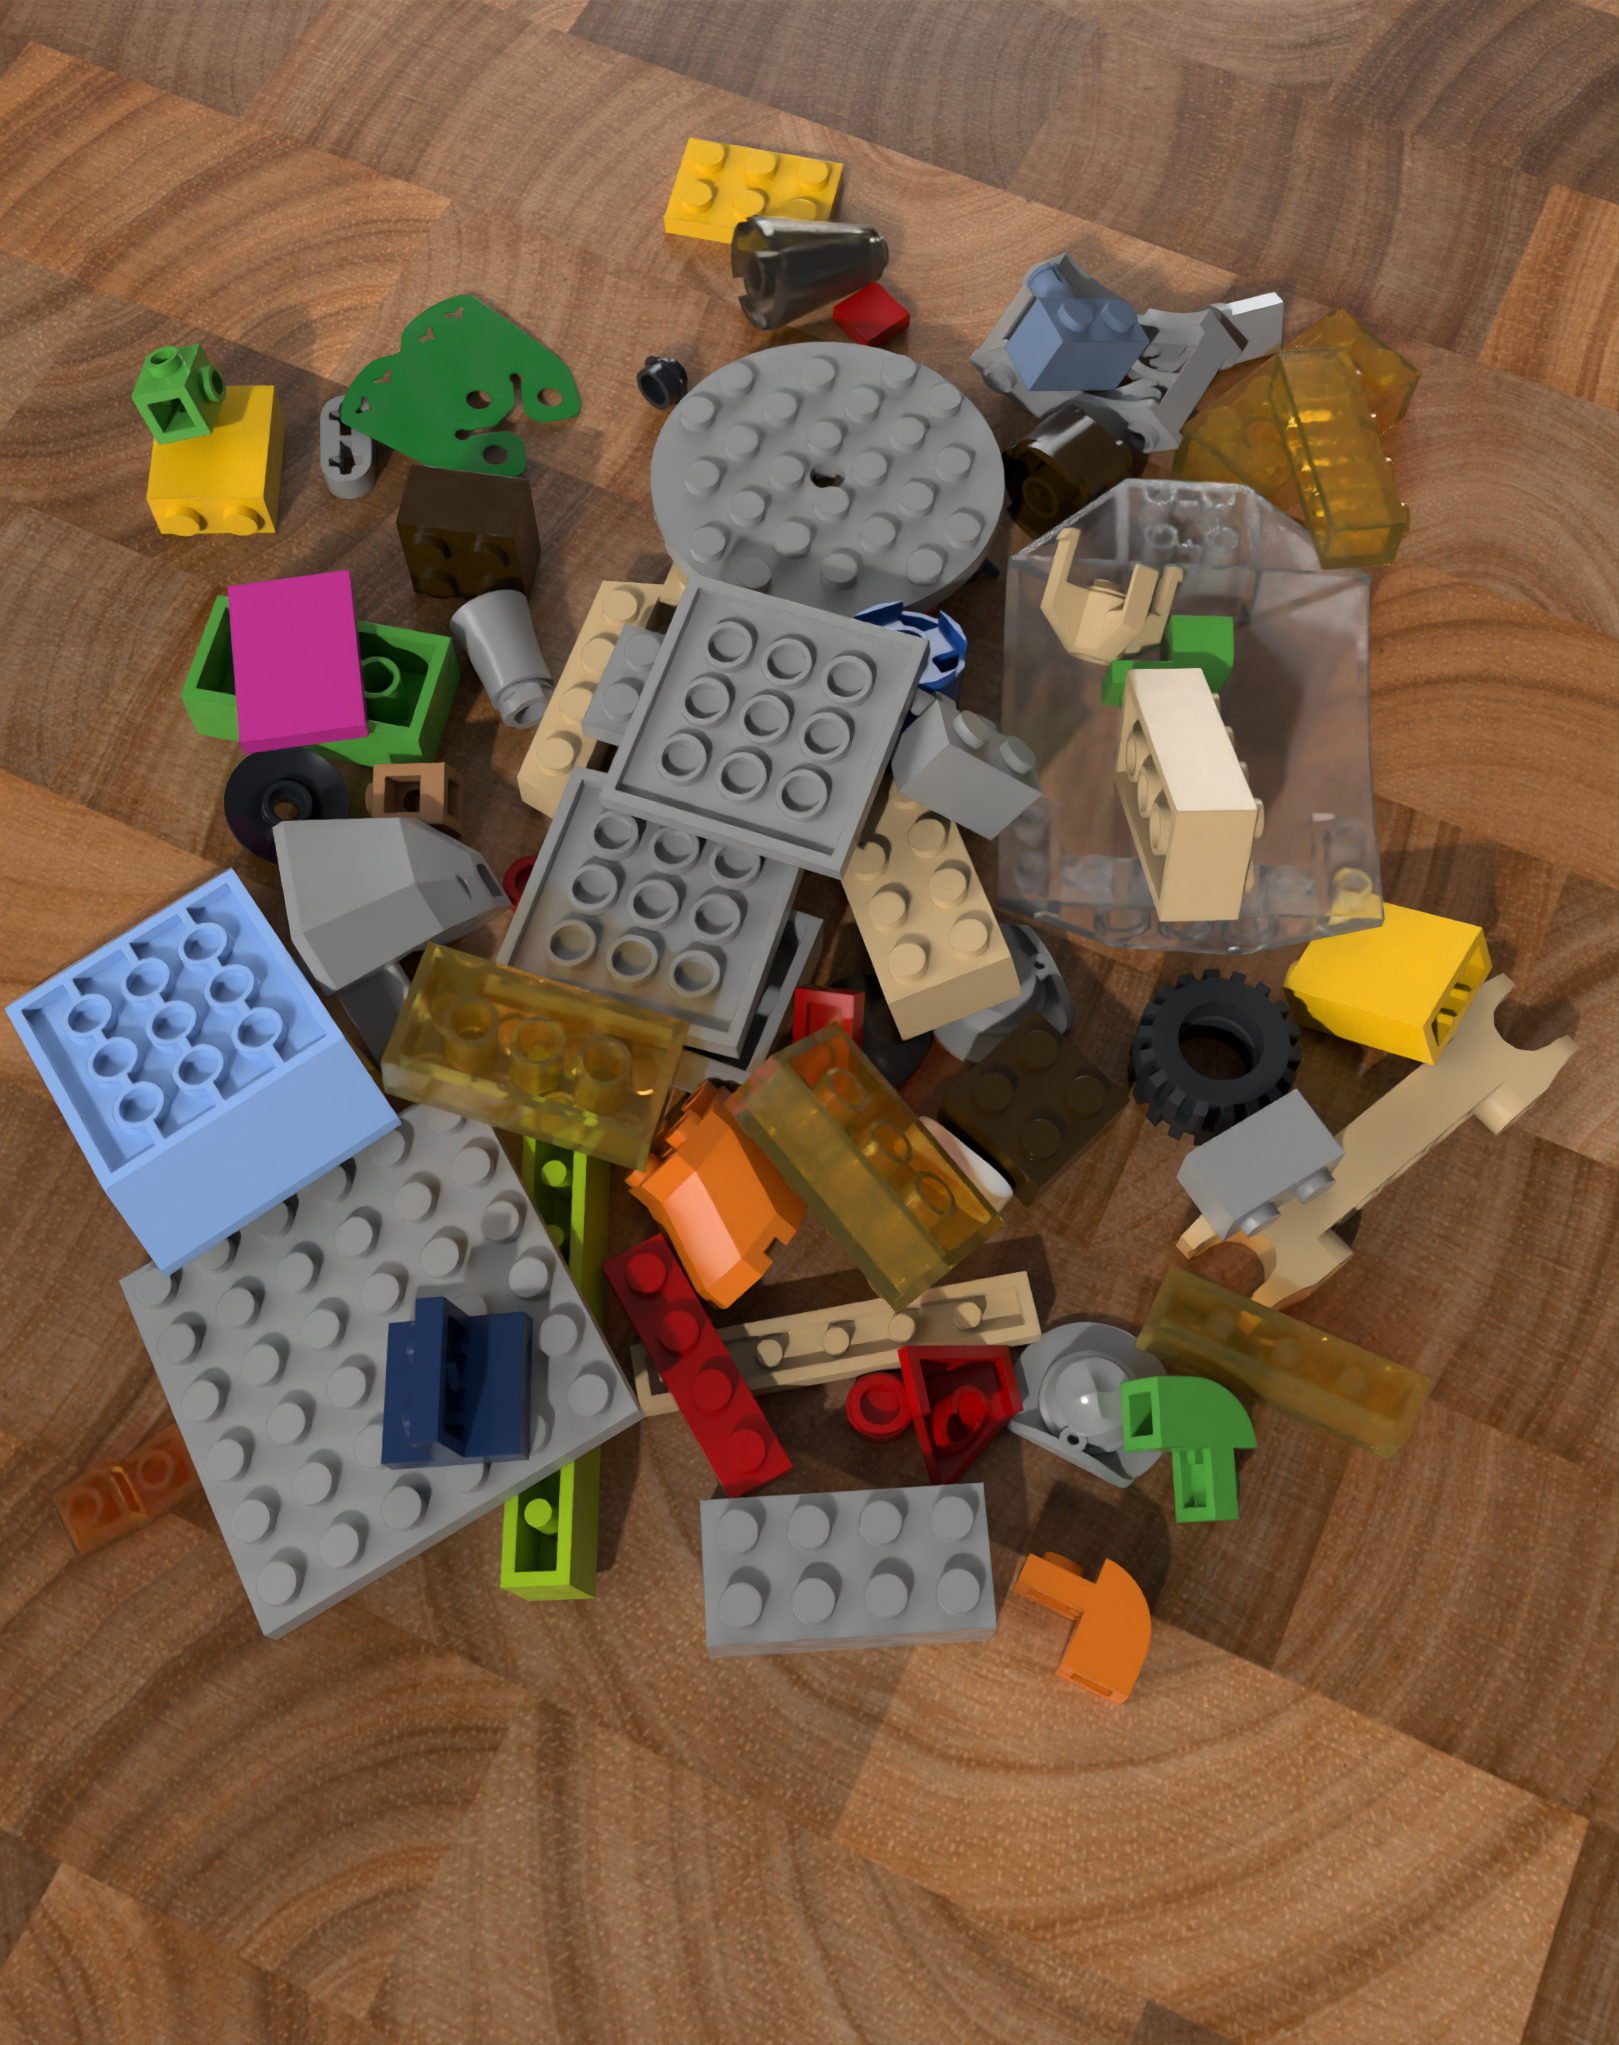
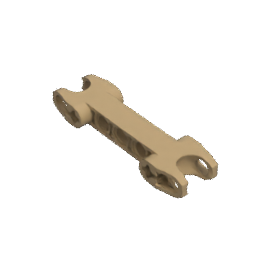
M1504 973L1482 984L1435 1066L1423 1063L1334 1136L1335 1140L1344 1150L1345 1155L1331 1174L1336 1182L1328 1190L1306 1204H1302L1295 1197L1277 1208L1281 1216L1269 1227L1252 1237L1247 1238L1241 1230L1225 1240L1226 1242L1244 1244L1258 1255L1264 1266V1283L1254 1292L1252 1298L1244 1304V1308L1238 1313L1250 1328L1271 1315L1304 1301L1354 1256L1355 1252L1335 1232L1336 1229L1473 1115L1496 1137L1502 1134L1531 1110L1540 1096L1547 1091L1556 1074L1580 1049L1568 1035L1558 1038L1550 1045L1536 1051L1517 1049L1504 1041L1494 1026V1013L1508 998V994L1516 987V984ZM1201 1214L1181 1235L1176 1247L1189 1260L1194 1256L1201 1255L1210 1247L1223 1242L1203 1214Z

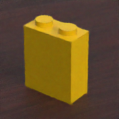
M274 385L226 386V398L223 400L213 432L210 435L159 445L154 437L146 499L161 534L192 536L204 533H232L247 536L253 533H276L286 420Z
M1342 891L1330 912L1322 915L1317 922L1314 937L1301 958L1294 961L1288 968L1282 987L1298 1025L1435 1066L1493 966L1482 927Z

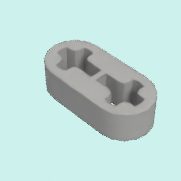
M341 395L329 400L321 411L320 464L330 492L339 498L355 499L367 494L375 485L376 440L351 428V435L343 436L341 428H344L345 424L341 422L340 412L345 395ZM361 398L362 407L356 411L357 414L370 410L369 405ZM345 458H354L355 466L352 467V473L343 475L345 472Z

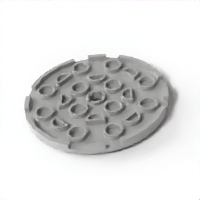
M807 342L769 348L740 358L710 374L681 399L667 418L655 444L650 467V490L654 520L657 521L659 530L665 539V548L668 554L688 579L691 573L853 619L857 613L871 606L895 601H904L903 611L924 613L949 598L962 587L980 567L994 542L1002 512L1005 488L1004 466L994 434L980 411L955 385L940 374L905 355H899L880 348L842 342ZM839 475L841 485L838 487L819 488L812 482V478L814 477L816 480L820 478L835 479Z

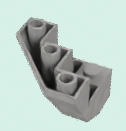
M417 818L282 821L272 828L291 940L301 955L298 958V964L307 981L315 989L323 990L327 997L351 993L413 951L454 946L513 907V904L481 853Z

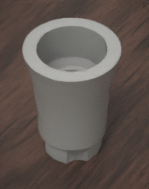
M498 590L470 600L455 612L450 620L449 628L470 659L484 685L493 708L500 712L506 727H516L518 730L540 724L554 693V682L543 659L533 629L526 596L515 590Z

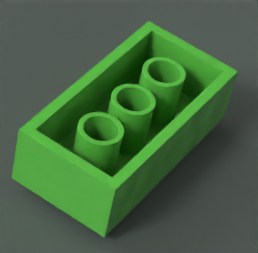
M218 595L180 697L198 734L239 742L228 596ZM357 620L369 737L299 747L312 750L324 758L374 767V764L434 763L461 678L451 637Z

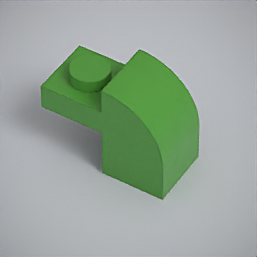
M1172 615L1164 629L1160 642V661L1112 660L1101 682L1102 705L1119 706L1120 710H1122L1127 669L1201 668L1211 693L1216 692L1219 694L1231 673L1234 661L1233 617Z
M1154 1376L1120 1383L1124 1453H1172L1176 1523L1239 1520L1238 1498L1240 1494V1480L1235 1470L1234 1451L1257 1448L1251 1420L1239 1400L1222 1385L1202 1377Z

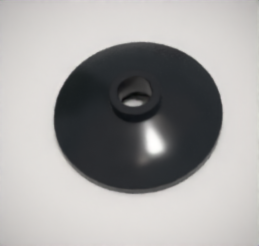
M303 747L252 753L234 769L226 785L224 813L231 833L249 853L270 863L278 864L272 828L280 822L349 819L350 800L342 776L323 756ZM281 803H291L297 808L298 815L291 820H283L276 815L274 809Z

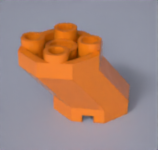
M706 1080L685 1101L681 1108L685 1114L674 1126L665 1120L651 1133L641 1147V1150L645 1153L629 1169L623 1180L630 1185L628 1191L648 1207L660 1233L698 1300L710 1310H716L717 1306L721 1309L728 1308L764 1275L774 1262L768 1255L774 1248L777 1239L785 1246L789 1243L799 1229L808 1203L788 1187L744 1104L724 1086L716 1088Z

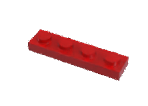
M659 1233L602 1263L601 1268L604 1276L727 1499L750 1497L793 1473V1466L662 1234Z

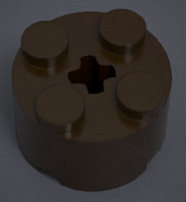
M1076 405L1066 406L1061 411L1047 417L1001 454L1005 486L1012 501L1006 509L1016 525L1029 537L1042 545L1055 547L1060 541L1056 538L1061 530L1071 527L1081 530L1078 541H1080L1125 502L1130 486L1128 470L1133 467L1134 463L1132 452L1123 441L1113 439L1099 423L1088 417L1080 407Z

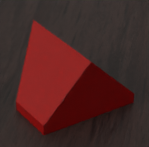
M905 1345L897 1350L913 1422L932 1486L955 1484L1013 1416L1024 1411L1008 1345Z

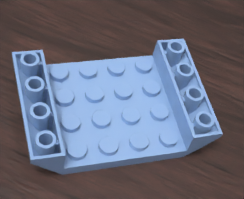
M229 867L15 999L5 1008L102 1188L166 1277L402 1124L232 867Z

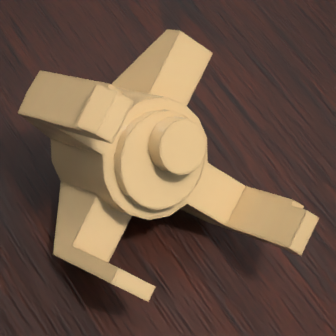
M1073 527L1063 528L1056 538L1060 541L1040 608L1066 651L1078 659L1109 666L1112 660H1128L1159 647L1177 583L1183 582V569L1176 566L1164 567L1151 610L1148 612L1160 571L1141 564H1135L1127 595L1120 593V585L1101 579H1096L1094 585L1088 586L1086 589L1070 584L1066 580L1081 530Z

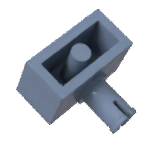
M1050 263L1039 266L1030 274L1027 280V287L1034 294L1036 301L1004 347L1027 390L1095 391L1116 389L1150 343L1137 320L1136 312L1127 303L1126 299L1076 298L1062 275V270L1058 264L1054 263L1052 266Z

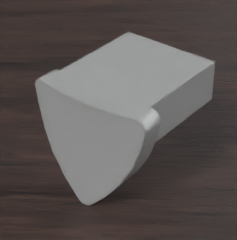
M1275 292L1228 304L1216 302L1199 307L1194 311L1200 312L1211 309L1242 350L1234 364L1281 352L1284 301Z

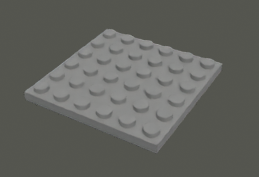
M464 1074L396 1114L402 1122L400 1126L166 1277L153 1260L119 1280L265 1637L278 1640L646 1417L474 1084ZM444 1296L469 1316L524 1311L533 1319L529 1460L391 1470L381 1464L388 1324L415 1321L417 1298Z

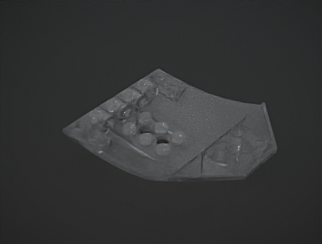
M1127 478L1008 559L1000 733L1008 738L1010 736L1019 738L1032 750L1036 758L1035 770L1043 794L998 834L997 905L1109 946L1126 949L1244 955L1382 927L1385 916L1374 812L1369 706L1370 585L1373 578L1246 484ZM1073 527L1081 530L1066 582L1086 589L1088 586H1093L1096 579L1106 580L1120 585V593L1127 595L1135 564L1147 566L1160 571L1148 610L1150 612L1164 567L1176 566L1183 569V582L1177 583L1165 627L1172 615L1233 617L1234 661L1231 673L1218 694L1221 705V718L1224 726H1231L1233 730L1234 751L1238 761L1246 762L1249 772L1250 791L1253 798L1261 799L1264 808L1263 833L1261 838L1253 839L1250 852L1254 865L1253 888L1250 893H1243L1238 920L1159 921L1113 777L1121 710L1119 706L1102 705L1101 682L1109 666L1087 662L1071 656L1063 647L1040 608L1060 541L1056 538L1063 528ZM1160 646L1128 660L1160 661Z

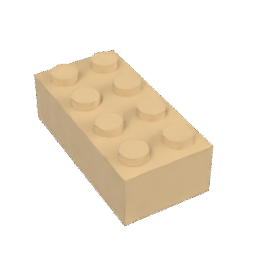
M1201 668L1127 669L1113 777L1160 922L1238 920L1243 893H1250L1254 883V865L1250 855L1253 839L1261 838L1264 829L1262 801L1260 798H1253L1249 788L1247 764L1244 761H1238L1234 751L1233 730L1231 726H1224L1221 718L1219 695L1216 692L1211 693Z
M893 773L883 776L841 883L900 1036L904 1041L1021 996L1023 993L1011 953L956 823L898 793Z

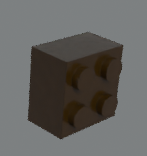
M411 464L396 519V526L414 592L425 593L437 599L456 597L472 600L493 591L515 590L523 593L529 603L541 553L529 479Z
M1035 1010L944 1095L936 1119L952 1135L1002 1175L1011 1187L1013 1195L1028 1209L1116 1124L1129 1104L1130 1099Z

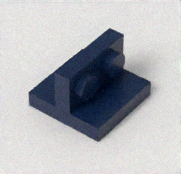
M440 1296L417 1298L415 1321L389 1323L381 1464L391 1470L529 1460L533 1319L524 1311L469 1316L447 1298Z

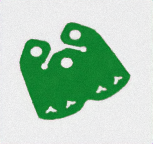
M466 294L445 299L429 307L413 319L403 330L400 352L373 360L356 376L343 398L340 415L342 423L428 466L516 477L526 470L525 448L520 437L514 433L503 431L469 436L467 440H459L456 438L455 433L458 430L470 431L495 427L515 406L513 382L509 379L510 375L514 373L520 374L524 378L523 382H521L524 413L535 421L545 423L575 417L580 411V399L569 368L555 354L472 295ZM460 307L464 308L462 319L445 317L448 313H456ZM428 327H431L436 339L419 342L421 337L427 335ZM388 370L392 371L391 383L374 382L377 379L384 378V374ZM552 388L561 394L562 401L557 406L547 407L538 401L537 395L543 389ZM472 391H483L490 396L491 403L484 409H474L467 404V395ZM366 397L372 409L357 414L356 411L362 407L361 398ZM490 446H500L506 450L508 458L503 464L492 465L484 460V450Z

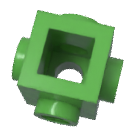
M200 344L182 348L165 346L147 355L131 398L157 443L162 445L212 434L223 400L226 398V385L221 371L215 365H211Z

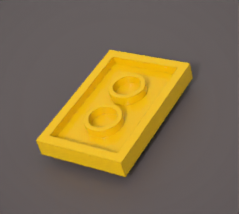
M689 138L664 216L665 233L821 260L843 182L844 164Z

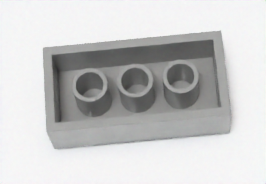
M984 1483L700 1500L706 1648L709 1659L991 1640L997 1629Z

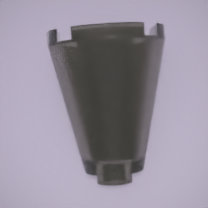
M754 215L747 217V221L739 222L736 225L731 243L733 278L743 277L747 294L738 296L740 306L750 324L759 331L776 330L864 288L874 280L878 281L882 277L884 268H886L889 261L888 246L884 237L879 235L871 225Z

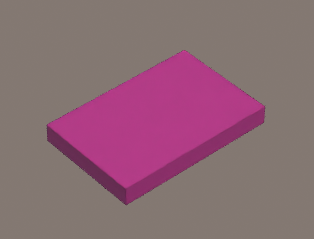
M350 570L227 586L239 743L244 754L369 737L354 584Z

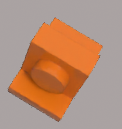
M1045 1552L1043 1558L1029 1553L1012 1591L1076 1621L1054 1674L1121 1705L1131 1695L1151 1640L1150 1612L1140 1587L1129 1573L1108 1558L1098 1569L1092 1583L1081 1577L1084 1569L1080 1565L1064 1556Z

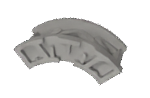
M1067 252L1031 266L1021 280L1023 286L981 347L976 349L969 358L970 363L982 374L984 383L991 390L1004 394L1015 404L1042 420H1045L1055 412L1061 411L1066 406L1076 405L1088 417L1099 423L1113 439L1123 441L1130 451L1151 453L1153 451L1177 449L1184 439L1180 429L1217 371L1232 367L1242 352L1211 309L1192 313H1172L1149 308L1144 316L1136 313L1137 320L1150 343L1127 373L1134 381L1133 383L1099 393H1085L1080 390L1028 391L1004 347L1036 301L1034 294L1027 287L1028 277L1035 269L1046 263H1050L1052 266L1054 263L1058 264L1062 270V275L1076 298L1122 299L1121 296L1110 291L1086 273ZM1161 392H1166L1165 396L1161 400Z

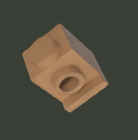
M445 762L374 764L373 783L368 784L365 794L366 810L370 818H417L442 833L463 835V774ZM420 795V812H412V801L416 796Z

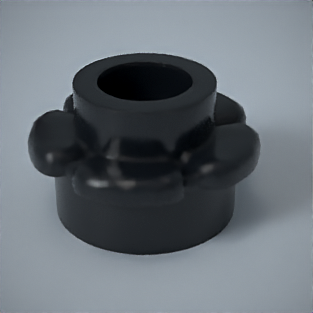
M651 355L646 358L645 367L637 374V384L644 398L652 406L665 410L673 403L677 405L688 394V377L684 368L677 360L671 357L660 359L657 355Z

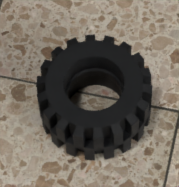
M1205 969L1201 980H1197L1192 972L1178 977L1174 988L1167 983L1158 990L1154 1002H1149L1142 1014L1129 1052L1131 1059L1127 1067L1128 1081L1136 1082L1132 1095L1137 1105L1145 1103L1150 1105L1146 1118L1154 1126H1157L1162 1120L1170 1125L1167 1135L1180 1141L1184 1132L1194 1136V1146L1203 1145L1211 1140L1212 1137L1218 1136L1288 1094L1297 1076L1296 1070L1301 1063L1302 1048L1295 1046L1300 1037L1297 1022L1285 1023L1290 1009L1281 999L1272 1003L1268 999L1271 989L1262 982H1259L1255 988L1244 984L1247 976L1245 974L1233 971L1230 979L1220 978L1219 969ZM1199 1037L1219 1040L1230 1046L1239 1055L1244 1063L1246 1075L1233 1080L1208 1078L1195 1071L1186 1062L1179 1044Z

